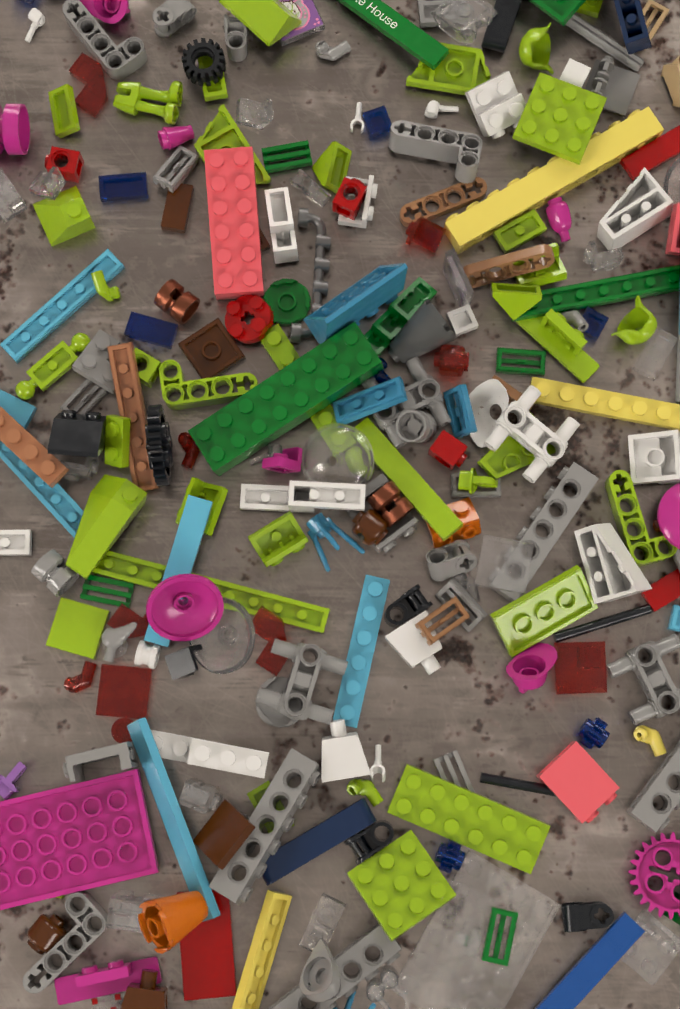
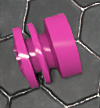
M6 104L3 111L0 105V154H2L5 146L8 155H26L30 145V121L27 107L25 104Z

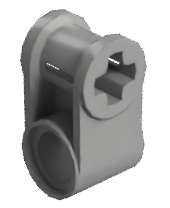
M167 0L152 14L156 34L163 38L172 36L173 33L195 17L197 13L196 7L189 0Z
M224 15L227 55L234 62L243 61L248 55L249 28L236 17Z
M463 539L434 548L426 555L430 576L435 581H445L450 577L469 572L477 565L476 556L470 552V545Z

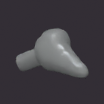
M131 622L115 629L107 628L103 632L101 639L106 646L103 660L108 662L114 661L116 649L136 629V622Z

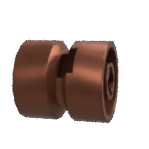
M170 279L158 291L154 304L164 312L170 311V317L182 325L194 315L200 305V299L190 291L184 292V287L174 279Z
M392 480L382 486L367 500L375 511L382 512L381 517L387 522L389 528L399 522L414 508L406 497L400 496L401 490ZM394 501L397 506L390 510L387 506Z

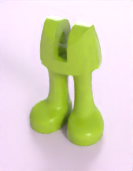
M174 81L170 85L169 90L162 91L144 87L141 85V82H118L116 88L118 95H115L113 101L115 108L134 116L139 111L161 116L168 124L175 125L179 118L178 107H181L183 99L182 82ZM142 99L159 101L167 104L165 106L157 105L142 101Z

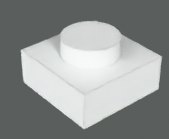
M469 304L446 314L456 336L475 330L479 326Z

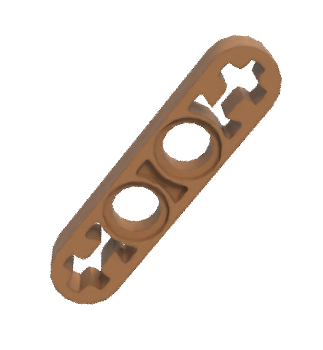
M476 177L472 183L460 182L407 203L400 210V222L408 228L416 227L466 207L475 201H480L486 195L487 184L484 179ZM475 185L477 188H480V193L477 194L476 191H471L472 186ZM451 193H457L461 200L458 203H451L447 197ZM433 201L439 205V209L436 212H429L425 205ZM419 206H421L422 214L424 216H421V212H419ZM407 211H410L411 214H415L414 220H411L409 217H406Z
M541 244L464 266L463 269L472 288H476L491 282H498L548 268L554 263L555 257L551 246ZM516 261H525L522 265H513ZM494 267H500V268H501V270H499V271H497V272H490V271H489L490 269H492V268H494Z

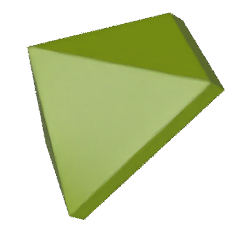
M333 141L311 167L322 186L334 193H337L344 177L347 176L352 153L351 150L337 141Z
M491 282L493 298L513 320H516L542 300L541 288L538 285Z

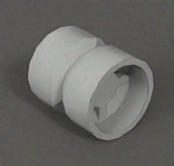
M407 410L401 413L396 421V432L406 442L426 443L435 436L437 431L435 418L425 411Z
M53 549L36 562L31 573L40 582H47L46 587L56 597H59L76 582L79 574L64 564L65 559Z

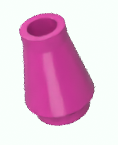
M191 125L162 127V130L157 131L159 143L163 150L168 149L170 151L194 139Z

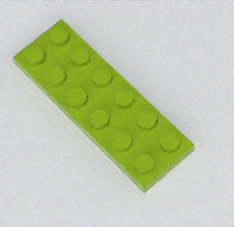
M406 764L387 810V813L528 874L532 873L551 827L550 824L410 764Z

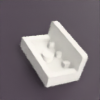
M369 175V180L355 178L367 186L365 200L355 220L339 214V225L366 229L367 221H372L374 206H370L371 198L376 199L378 184H374V175ZM347 194L345 198L353 200L356 196L354 194Z

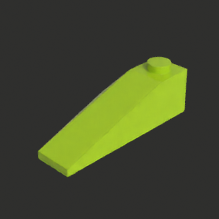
M105 474L90 492L66 566L87 579L145 505L147 492L128 479Z

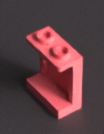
M572 741L536 775L576 817L575 819L582 824L585 821L587 823L591 822L599 814L597 809L603 803L605 805L610 804L617 797L615 792L620 788L577 741Z

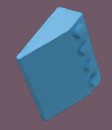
M405 263L380 265L303 320L319 344L323 343L353 322H356L359 326V321L365 316L369 318L378 313L379 306L384 303L386 305L392 303L398 297L397 294L404 290L407 265Z

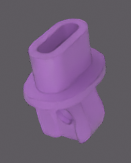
M19 761L6 778L0 774V796L5 800H8L14 792L18 793L20 791L14 784L27 769L22 762Z

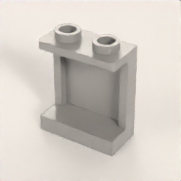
M383 473L366 485L364 513L369 509H373L367 500L389 482ZM393 501V502H392L390 505H388L387 507H388L390 510H392V509L395 508L397 505H396L395 502ZM346 510L352 520L360 512ZM409 512L390 528L387 527L389 532L377 546L375 544H372L377 553H380L382 550L387 553L397 545L396 540L401 536L407 538L417 530L415 526L419 520Z
M122 742L65 756L66 762L63 763L64 775L70 779V782L85 780L82 768L84 764L119 756L122 770L140 767L133 742Z

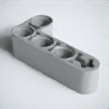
M67 0L63 4L62 11L68 26L111 79L121 81L146 63L147 53L144 43L140 38L130 37L116 46L81 1ZM101 47H107L104 50H98ZM135 50L139 51L137 54H131ZM115 64H121L119 67H112Z
M403 120L392 123L389 136L390 150L400 154L457 164L455 178L459 182L468 184L475 180L483 140L480 136L473 133Z
M87 891L75 892L67 897L65 909L77 925L26 972L23 978V986L29 993L35 994L44 990L108 929L110 925L109 915ZM78 896L84 900L85 906L83 910H77L74 907L73 901L75 897ZM93 916L101 919V929L97 930L91 926L90 921ZM73 935L81 937L83 942L81 948H75L72 945L71 938ZM53 954H59L62 957L63 964L61 967H57L52 963L51 958ZM45 969L48 973L40 979L39 983H34L35 976Z

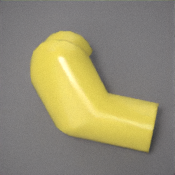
M639 725L635 728L633 732L634 738L637 741L650 744L655 757L667 753L660 733L656 729L645 725Z

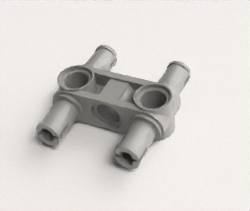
M418 356L406 362V366L415 381L413 384L405 387L407 401L387 408L391 412V416L388 418L380 417L378 412L373 414L374 421L382 431H386L392 445L396 449L407 444L396 432L397 418L407 410H430L439 428L451 423V419L442 403L444 397L440 392V386L433 376L427 375ZM374 377L362 383L364 390L378 385ZM424 388H431L435 394L427 397L422 393V390Z
M676 634L657 642L647 641L628 650L624 657L606 665V670L612 679L631 670L634 671L644 690L648 703L628 712L633 725L640 724L653 717L660 719L680 710V688L677 689L662 661L663 655L680 648V640ZM641 649L645 650L649 655L646 663L641 662L638 658V652ZM663 696H667L671 700V707L668 710L661 706Z
M275 638L270 653L292 659L293 662L286 689L281 694L260 687L255 702L277 708L280 714L291 719L307 720L309 718L329 725L334 710L313 704L311 700L319 671L324 669L344 675L348 661L327 655L325 650L320 649L315 644L300 642L295 645ZM311 651L315 655V662H306L303 658V653ZM289 700L299 701L301 710L299 712H292L288 708Z

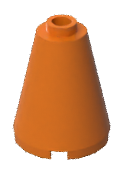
M195 890L143 902L139 906V908H142V913L138 914V921L148 944L153 941L157 946L154 950L163 954L171 950L207 918L208 907L202 894Z

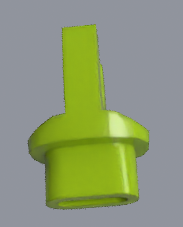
M471 468L470 471L460 470L459 490H469L470 494H474L477 487H498V480H494L493 477L478 476L475 468Z

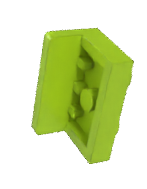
M548 244L552 247L555 261L550 267L514 277L516 283L543 286L567 279V271L559 257L558 244ZM516 261L513 265L519 266L524 264L525 261Z
M192 477L186 488L182 505L178 510L176 524L179 525L188 495L213 502L204 534L212 536L228 489Z
M290 511L248 536L249 541L266 567L281 563L284 560V556L291 552L296 553L305 547V543L309 541Z

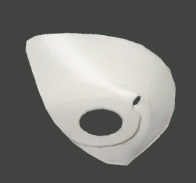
M489 379L481 383L469 394L477 432L470 433V436L480 448L486 447L484 442L497 427V420L490 416L491 406L498 404L502 412L509 406L507 390L497 379Z

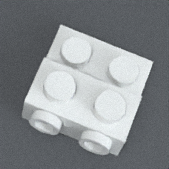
M505 71L465 92L483 137L492 136V139H496L506 133L505 128L511 125L513 128L517 127L526 103L522 93L517 92L509 71Z
M679 430L628 435L630 473L633 485L680 482Z

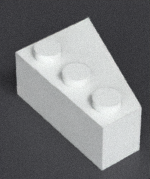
M645 167L633 184L628 186L623 196L613 204L599 221L597 237L610 253L618 250L671 215L673 200Z
M611 523L594 524L574 531L594 604L611 602L652 589Z

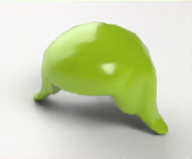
M550 22L546 27L530 29L523 36L519 45V56L525 66L535 70H547L554 74L552 67L548 64L551 42L547 30L551 25Z
M639 295L635 298V308L621 320L617 332L611 334V336H618L629 345H638L646 342L653 336L657 328L656 318L641 303Z

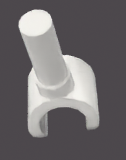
M32 8L28 14V19L33 22L25 37V41L30 43L37 28L45 24V16L37 8Z
M432 100L428 103L424 115L427 118L434 119L437 118L438 112H458L459 107L440 105L439 102Z
M361 102L356 103L355 119L350 123L352 133L353 126L356 124L361 126V133L364 132Z
M379 744L375 745L374 765L370 768L372 782H374L373 776L376 773L382 774V782L386 779L385 768L382 766L381 745Z

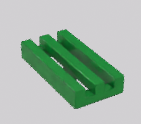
M308 140L261 148L267 173L312 166ZM306 156V159L269 165L270 162H276L281 160L286 161L291 160L292 158Z
M497 347L495 373L544 377L546 351ZM502 355L539 357L540 361L502 358ZM501 364L540 367V369L501 366Z
M90 575L85 579L82 586L83 590L80 594V599L130 609L135 584ZM90 582L105 583L129 588L128 592L93 586L90 585ZM88 591L125 597L126 602L88 595Z
M494 906L491 907L481 956L482 961L508 967L518 912ZM500 914L493 955L491 957L488 955L496 915ZM506 916H509L511 919L503 959H499Z

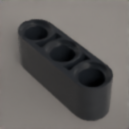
M496 0L483 38L482 47L501 53L505 52L522 0Z

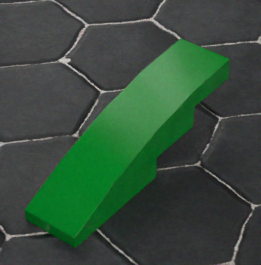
M418 277L389 305L388 310L372 324L371 329L364 335L378 357L389 347L392 339L427 299L431 301L437 294V291L421 277Z

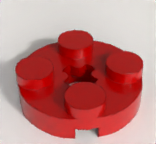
M259 295L241 296L235 301L229 302L226 307V329L232 337L244 344L259 342L266 336L265 333L273 325V311ZM247 315L254 316L250 324L244 321Z

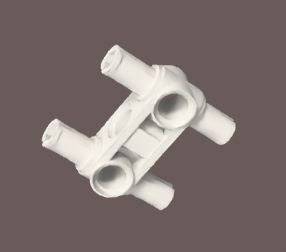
M530 385L517 401L511 402L496 421L497 427L484 442L486 447L495 452L505 439L511 436L531 452L535 459L522 474L531 483H535L547 467H552L564 455L568 447L567 441L580 426L575 419L567 417L556 432H552L529 412V409L539 398L541 392L533 385ZM509 412L517 416V424L509 422ZM548 444L555 447V456L547 453L546 447Z

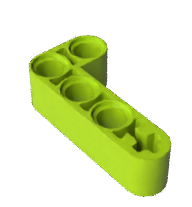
M166 360L159 367L162 396L166 405L172 410L231 403L249 391L245 390V383L250 382V390L258 385L257 378L253 374L246 372L185 381L183 371L177 361ZM170 369L178 371L176 376L172 378L166 377V373ZM233 384L237 385L238 392H235ZM226 385L230 389L226 394L217 393L218 388ZM197 389L205 390V394L200 398L193 397V393ZM174 392H178L181 394L180 398L175 402L170 401L169 396Z
M624 470L614 471L605 481V490L619 537L638 567L661 562L672 557L676 553L677 548L664 536L649 539L630 475ZM615 480L618 482L622 481L623 485L620 487L618 484L614 485L613 482ZM621 501H625L630 505V512L621 510ZM628 525L636 527L637 536L628 534ZM659 542H663L668 546V554H663L659 551ZM635 549H641L644 552V560H638L635 557Z

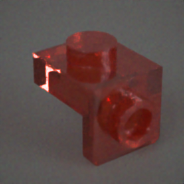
M421 216L418 220L412 221L409 224L405 233L408 235L406 244L411 245L414 242L435 253L439 248L446 229Z

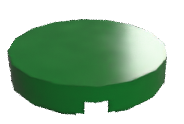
M280 279L273 282L263 296V300L273 311V323L279 324L282 327H291V323H301L308 316L311 309V297L308 289L294 279Z

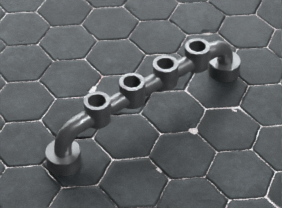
M299 207L298 227L307 228L308 223H312L317 228L311 313L324 305L322 304V296H327L328 281H323L324 273H329L330 258H325V250H330L331 236L326 235L325 223L318 215L309 213V208ZM291 323L290 342L300 343L301 338L313 336L309 328H301V323Z

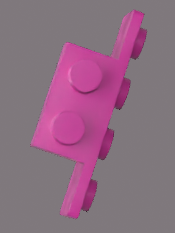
M153 956L126 963L123 962V959L108 962L107 967L98 968L97 965L82 968L80 973L57 977L54 983L58 1004L63 1005L126 991L130 983H140L142 969L157 970L156 984H160L162 977L158 957Z

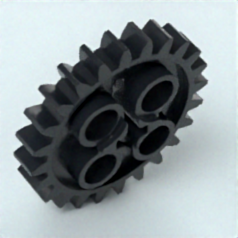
M149 405L147 411L148 424L145 425L149 467L153 470L156 485L168 486L171 483L170 472L171 466H173V442L170 435L169 423L165 420L162 405Z

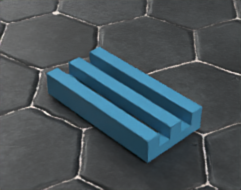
M460 384L443 392L448 415L451 419L450 424L453 436L456 439H461L463 436L477 432L466 384Z

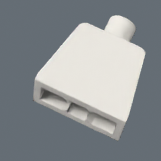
M425 610L387 634L385 640L411 669L421 663L428 675L441 668L434 654L442 649V645L437 640L429 646L427 644L428 640L422 637L420 634L421 630L415 626L416 623L428 616ZM430 620L424 625L428 628L433 624ZM433 630V631L431 632V635H432V636H435V635H436V631Z
M345 719L332 720L330 722L331 736L322 737V783L371 775L358 733H347Z

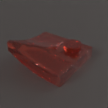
M605 641L553 643L558 656L554 664L556 694L607 693Z

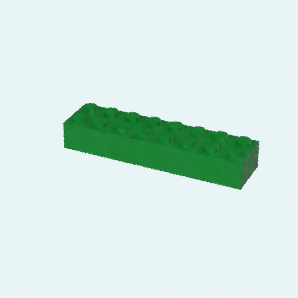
M353 322L188 430L213 472L221 476L384 369L382 361L356 322Z

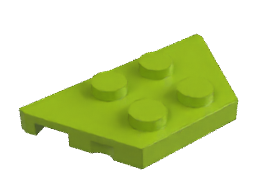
M441 43L449 49V54L435 70H432L420 61L412 75L407 77L406 86L465 95V92L490 80L491 75L488 67L485 65L482 49Z
M224 104L219 107V112L213 121L209 122L205 128V133L194 144L195 150L204 164V150L251 147ZM254 153L256 185L268 184L271 182V178Z

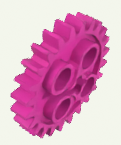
M674 832L671 833L670 839H666L664 833H661L660 841L651 836L652 844L650 846L642 842L644 852L635 850L639 860H631L630 863L636 866V869L629 870L630 875L636 876V879L630 881V885L638 886V889L633 893L634 896L641 894L643 896L640 904L650 903L648 910L650 913L655 908L659 909L658 916L660 918L664 912H668L670 920L673 919L674 913H678L680 917V900L676 899L673 894L674 889L680 886V880L674 879L673 883L668 882V876L650 871L649 867L653 866L667 873L674 869L676 870V875L680 877V840H676ZM659 852H666L670 856L671 861L669 864L662 866L656 862L655 856ZM651 877L660 878L663 882L662 889L659 891L651 890L648 887V880Z

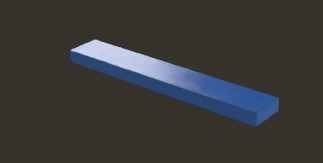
M624 911L535 1009H574L645 931Z

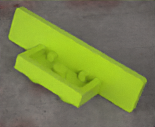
M550 309L545 316L515 321L582 383H585L600 367L583 350L588 342L585 340L583 333L578 329H573L561 313Z

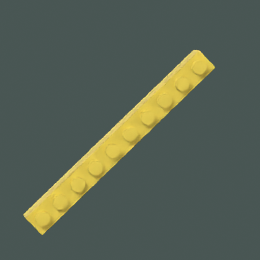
M649 106L643 110L637 109L629 114L624 121L620 122L618 120L612 123L608 130L603 133H594L590 138L580 165L554 156L545 166L541 168L537 166L531 169L527 176L522 179L515 178L503 190H494L486 197L487 199L480 203L478 201L471 203L466 208V211L450 215L446 219L443 232L457 254H460L492 236L494 231L533 209H539L546 205L549 200L560 197L616 165L622 158L660 137L664 128Z

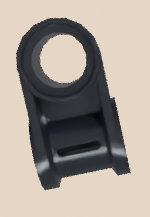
M419 584L412 587L398 600L388 606L384 619L390 627L398 628L433 605L421 593ZM393 609L400 610L403 614V619L401 621L392 620L390 611Z
M379 820L351 836L344 843L349 845L357 858L356 863L360 864L392 841L394 829L388 821ZM379 826L387 827L390 832L389 837L384 840L378 839L375 835V829Z
M602 901L561 904L564 932H580L588 929L606 928L612 924L614 919L612 909ZM598 908L606 912V915L602 916L601 921L594 916V914L598 913Z

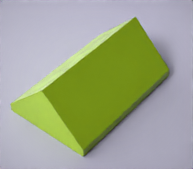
M219 0L228 11L269 47L302 23V20L279 0Z

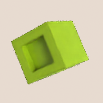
M135 347L137 364L141 362L147 363V367L143 371H138L140 382L151 388L159 376L161 362Z

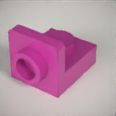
M302 448L283 449L282 453H274L273 457L263 458L262 468L282 474L300 472Z

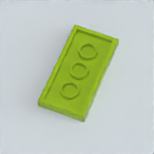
M576 565L491 613L490 616L508 654L514 657L598 609V606L594 604L591 590L581 568Z

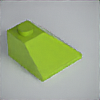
M76 185L33 204L52 247L96 228Z

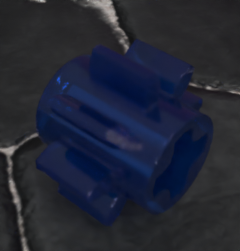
M599 717L595 718L594 721L587 718L578 731V734L582 736L579 742L589 749H592L594 745L597 748H601L610 735L605 730L608 724Z
M450 839L448 844L440 843L434 861L440 863L438 867L440 870L451 874L452 869L460 870L466 852L460 850L461 844Z

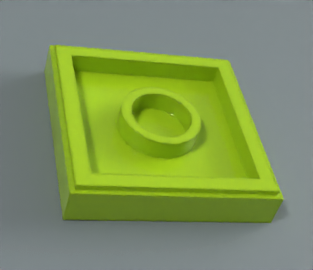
M61 597L46 646L95 660L110 611Z

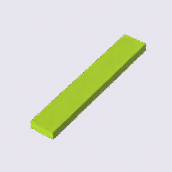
M368 417L349 431L353 440L383 474L396 484L401 490L400 493L411 502L414 509L443 541L463 527L460 519Z

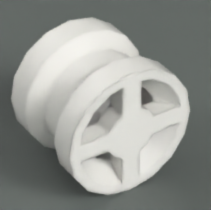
M140 640L134 664L138 666L145 664L149 668L155 669L160 657L161 645H149L146 641Z

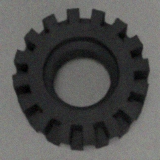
M201 38L200 43L195 39L193 40V46L188 43V50H183L182 63L188 80L191 78L193 84H196L198 81V85L202 87L203 82H206L207 86H211L210 81L212 80L216 84L218 82L217 77L222 79L224 76L223 72L226 71L223 49H220V45L217 42L214 44L212 39H209L208 43H206L205 38ZM202 56H209L213 59L212 65L205 69L196 67L195 61Z

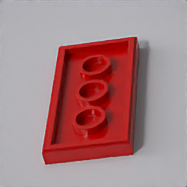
M213 889L211 890L221 913L220 916L201 922L180 941L184 1001L236 996L237 984L230 900ZM180 891V892H177V894L185 893V892H189V891Z

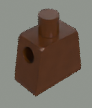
M142 969L140 983H130L128 985L120 1009H168L167 987L156 986L157 970Z

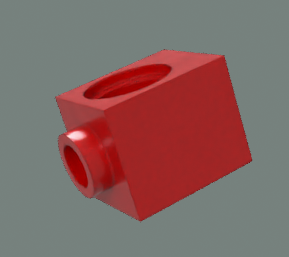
M52 146L50 154H47L45 157V168L50 177L79 183L84 164L80 151ZM61 162H68L64 167H58Z
M344 177L332 201V211L355 220L365 200L367 186L358 179ZM347 194H354L356 198L348 200L345 196Z
M443 429L429 448L428 455L452 471L455 466L460 468L468 457L465 454L468 446Z

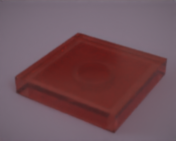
M102 664L96 715L133 719L145 717L147 719L153 669Z

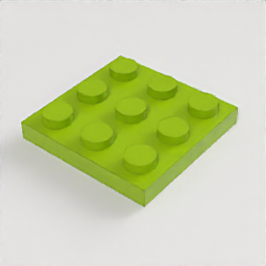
M540 72L512 139L580 165L607 98Z
M409 830L347 872L348 878L391 942L456 897V893L412 830Z

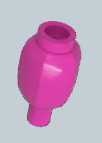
M562 197L553 198L548 201L549 206L546 209L548 221L551 228L559 233L561 242H567L571 240L568 231L572 225L571 213L567 203L562 201Z

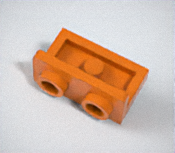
M470 497L447 504L463 523V527L447 540L443 541L425 521L431 534L434 548L445 546L456 540L470 539L481 534L480 520Z

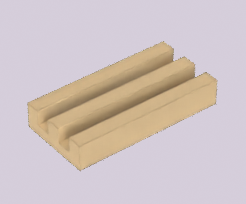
M648 0L642 10L644 17L650 7H653L654 10L646 21L647 29L659 11L662 12L649 33L651 41L668 15L669 9L653 0Z

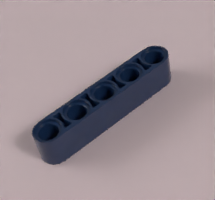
M365 798L358 800L282 845L275 855L270 854L265 863L267 864V869L262 876L266 885L268 886L376 822L377 819Z

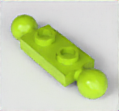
M85 333L75 334L71 339L70 346L61 341L26 371L31 379L29 381H20L16 385V395L20 399L28 400L34 396L37 386L43 392L72 368L73 363L78 358L76 353L83 352L91 341L89 336Z

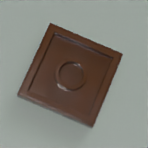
M219 318L178 343V346L201 379L220 376L245 359V355Z
M224 799L193 839V842L218 868L223 870L255 829V826L229 801Z

